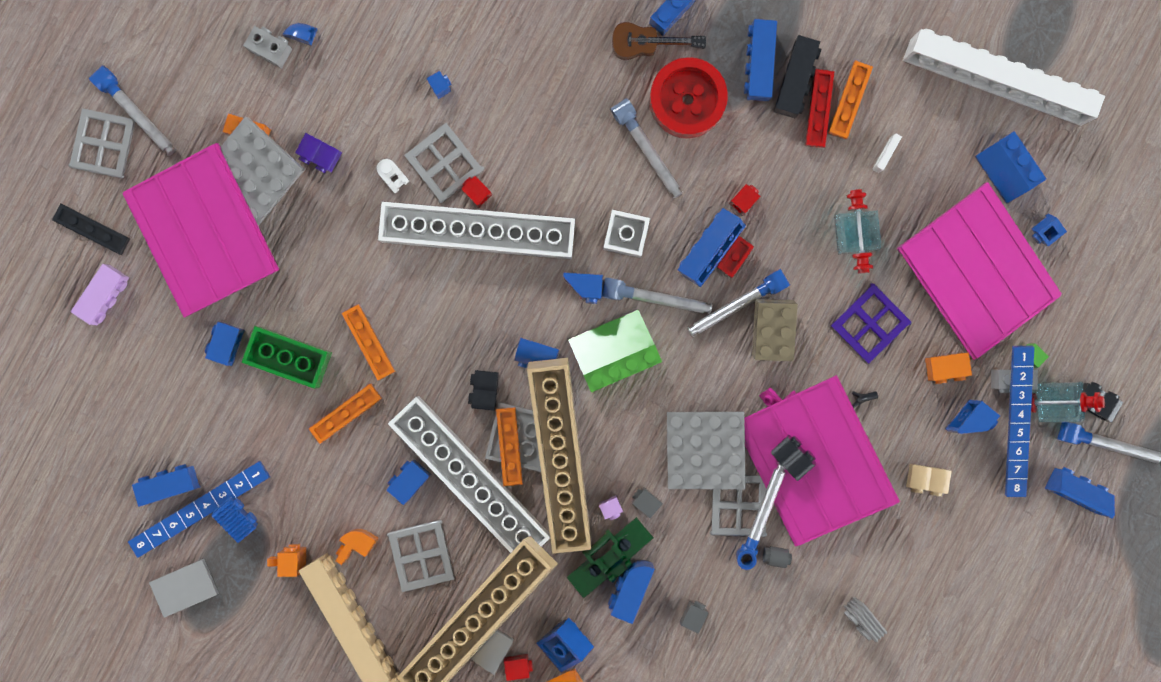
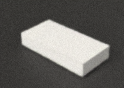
M894 134L889 138L873 167L875 172L880 173L884 170L902 136Z

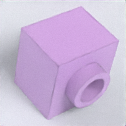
M617 496L599 503L605 519H616L623 512Z

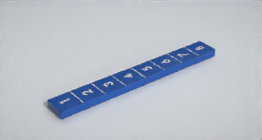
M1012 346L1005 483L1006 497L1027 496L1034 346Z
M259 461L129 540L128 543L136 557L139 558L213 513L229 497L232 496L236 499L270 478V475L262 462Z

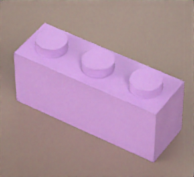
M102 264L71 310V313L89 325L102 323L106 317L105 313L116 303V297L119 292L126 288L129 277L111 265Z

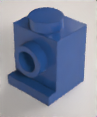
M1048 213L1045 215L1046 218L1032 228L1034 232L1032 238L1038 244L1042 243L1046 246H1050L1067 232L1058 218Z

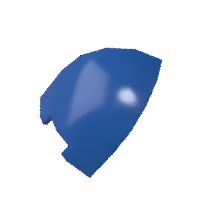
M296 23L290 25L283 32V36L312 46L318 28L303 23Z

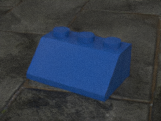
M1015 131L975 156L1006 204L1046 180V177Z
M1054 468L1045 489L1095 514L1114 518L1115 495L1109 493L1108 488L1099 484L1094 486L1090 484L1092 480L1084 476L1078 478L1073 475L1074 471L1068 468Z

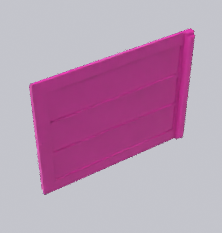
M219 143L210 145L122 193L184 318L280 270L230 170Z
M988 182L981 185L897 248L973 360L978 359L1062 295Z
M837 375L745 417V447L766 489L774 469L778 467V461L771 454V450L788 435L791 437L796 436L802 443V449L805 451L809 450L816 458L814 460L816 465L798 481L786 469L784 470L785 476L774 501V505L795 547L900 502Z

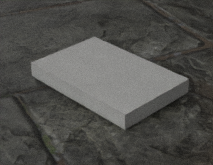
M205 559L149 582L164 618L219 594Z

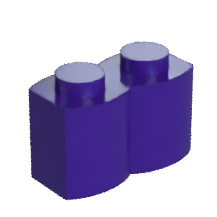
M305 133L295 152L299 155L298 159L308 165L310 162L316 164L315 168L323 173H326V171L332 173L342 154L338 149Z

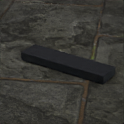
M61 203L52 218V221L119 255L123 254L131 239Z

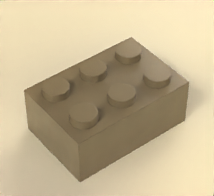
M755 299L752 356L755 360L794 361L798 307L794 300Z

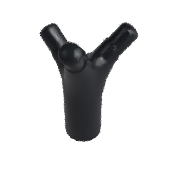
M876 391L866 394L852 392V395L858 397L852 404L853 408L866 401L878 399Z

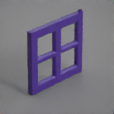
M871 283L870 287L831 327L869 364L894 338L912 323L874 283ZM872 295L885 306L873 318L861 308ZM889 310L900 322L887 334L876 322ZM855 313L866 325L852 337L842 325ZM871 329L881 341L868 353L857 341Z

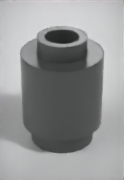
M770 546L769 548H764L762 560L763 563H767L769 566L786 568L787 565H791L792 554L789 553V549Z

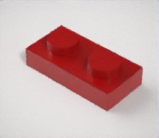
M738 236L716 268L730 278H733L754 246Z

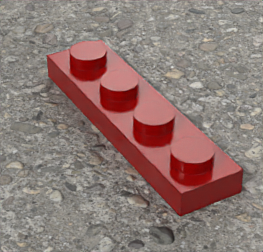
M815 70L805 146L825 148L835 71Z

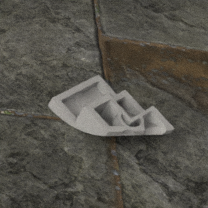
M496 630L470 659L495 675L514 639Z

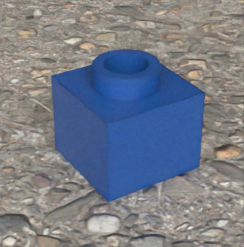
M440 71L426 78L438 99L451 92L449 86L452 84L447 75L442 76Z

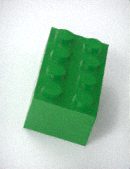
M254 326L241 363L317 389L321 386L332 352L272 330Z

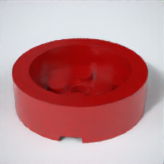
M693 57L676 59L665 65L653 81L649 97L652 116L660 127L672 136L687 139L702 136L715 127L721 119L728 100L727 86L721 73L707 61ZM683 96H691L693 102L690 105L684 104L682 101Z

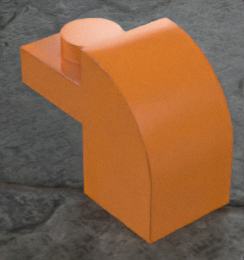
M364 529L349 531L339 540L345 546L343 544L336 552L338 557L335 561L340 565L344 564L353 550L366 557L375 545L378 537Z

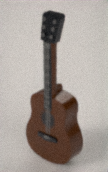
M623 22L614 29L612 48L617 58L631 60L638 56H653L657 45H691L694 48L705 49L706 36L657 37V31L654 27H640L630 22Z

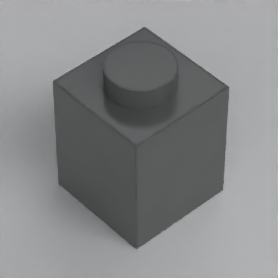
M645 487L642 490L637 489L632 495V504L650 519L663 504Z
M689 601L680 619L681 626L699 634L708 615V611L705 608L706 605L699 601H695V603Z

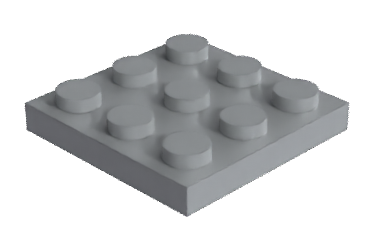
M499 402L497 409L516 407L521 467L541 472L533 410ZM495 415L485 459L501 462L497 415Z

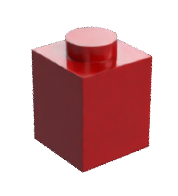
M476 176L473 178L469 177L462 184L464 186L462 191L479 208L492 196L491 191Z
M746 184L729 204L743 216L761 196L753 185L749 186Z
M528 654L509 656L504 659L506 681L530 678V672L533 671L532 659H528Z

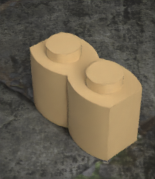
M910 464L906 487L911 488V492L923 494V490L931 491L930 495L942 497V493L948 494L951 471Z

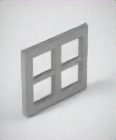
M82 108L72 156L68 166L74 169L121 179L124 178L135 121L130 118ZM89 118L104 121L101 139L85 136ZM110 123L125 126L122 144L106 140ZM83 144L99 147L95 165L79 162ZM104 148L120 151L116 169L101 166Z
M447 123L404 155L437 196L439 203H443L462 188V184L469 177L473 178L484 170V167L478 164ZM446 134L456 149L443 158L433 146V143ZM429 147L439 162L426 172L415 157ZM460 155H463L473 169L459 179L449 164ZM445 168L455 180V183L442 192L432 177Z
M745 475L746 483L759 484L758 502H742V489H737V501H720V489H713L711 535L749 536L751 528H741L742 510H759L766 492V487L760 476ZM720 509L736 510V528H719ZM766 525L764 527L761 537L767 536Z
M442 520L387 533L402 592L455 579L442 529ZM435 529L439 547L423 551L419 533ZM414 535L418 553L401 556L398 538ZM441 555L445 573L429 577L425 559ZM420 560L424 578L408 582L404 564Z

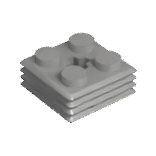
M853 597V600L844 605L846 609L844 614L857 626L856 629L868 641L872 639L878 642V639L887 634L885 628L867 606L856 597Z

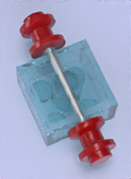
M862 189L851 190L850 194L847 195V198L851 200V206L848 207V211H854V213H843L834 217L838 255L859 253L852 255V258L857 259V265L853 267V270H858V274L870 273L869 269H873V265L869 264L868 259L872 256V253L866 252L881 249L878 210L862 212V210L868 209V206L863 204V198L867 195L865 192H862Z
M1083 381L1038 383L1037 395L1032 393L1031 412L1036 413L1038 407L1039 422H1081L1085 420V412H1087L1088 408H1094L1096 412H1100L1101 408L1105 407L1104 396L1100 395V392H1095L1094 396H1087L1086 392H1083Z

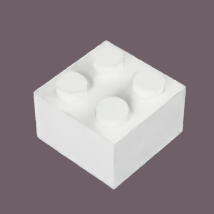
M612 210L603 250L641 258L650 218Z

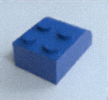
M520 338L514 361L519 362L518 366L527 368L528 362L557 359L560 350Z
M647 560L632 562L633 566L625 570L623 576L618 577L615 584L616 593L611 594L608 601L611 616L633 624L655 570L653 563Z

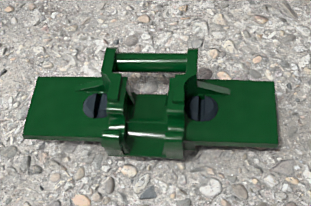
M637 517L615 536L607 529L605 531L606 534L591 546V550L582 551L587 560L574 570L567 579L583 598L588 596L608 578L613 583L625 570L633 566L630 559L654 539ZM612 540L614 545L611 547V550L595 560L592 555L608 541Z

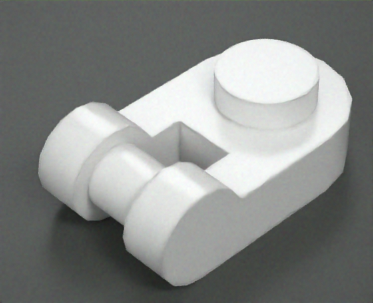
M383 159L377 164L378 174L394 193L398 192V188L403 184L406 185L409 182L393 161ZM397 175L399 178L393 182L391 178Z

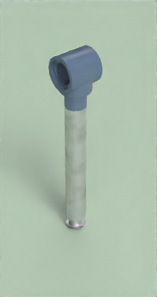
M626 98L610 108L616 121L620 125L622 124V126L626 125L669 193L672 192L673 198L680 196L682 192L678 189L679 185L635 119L637 113L631 102Z
M605 278L601 296L604 298L622 300L625 297L699 313L709 312L708 314H710L712 311V303L708 305L703 301L626 286L624 281Z

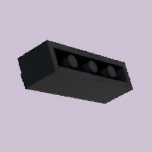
M801 35L797 36L773 112L794 119L799 114H802L805 103L802 101L804 95L807 96L811 85L808 84L810 77L813 78L816 67L813 65L815 59H819L822 50L819 48L821 41Z

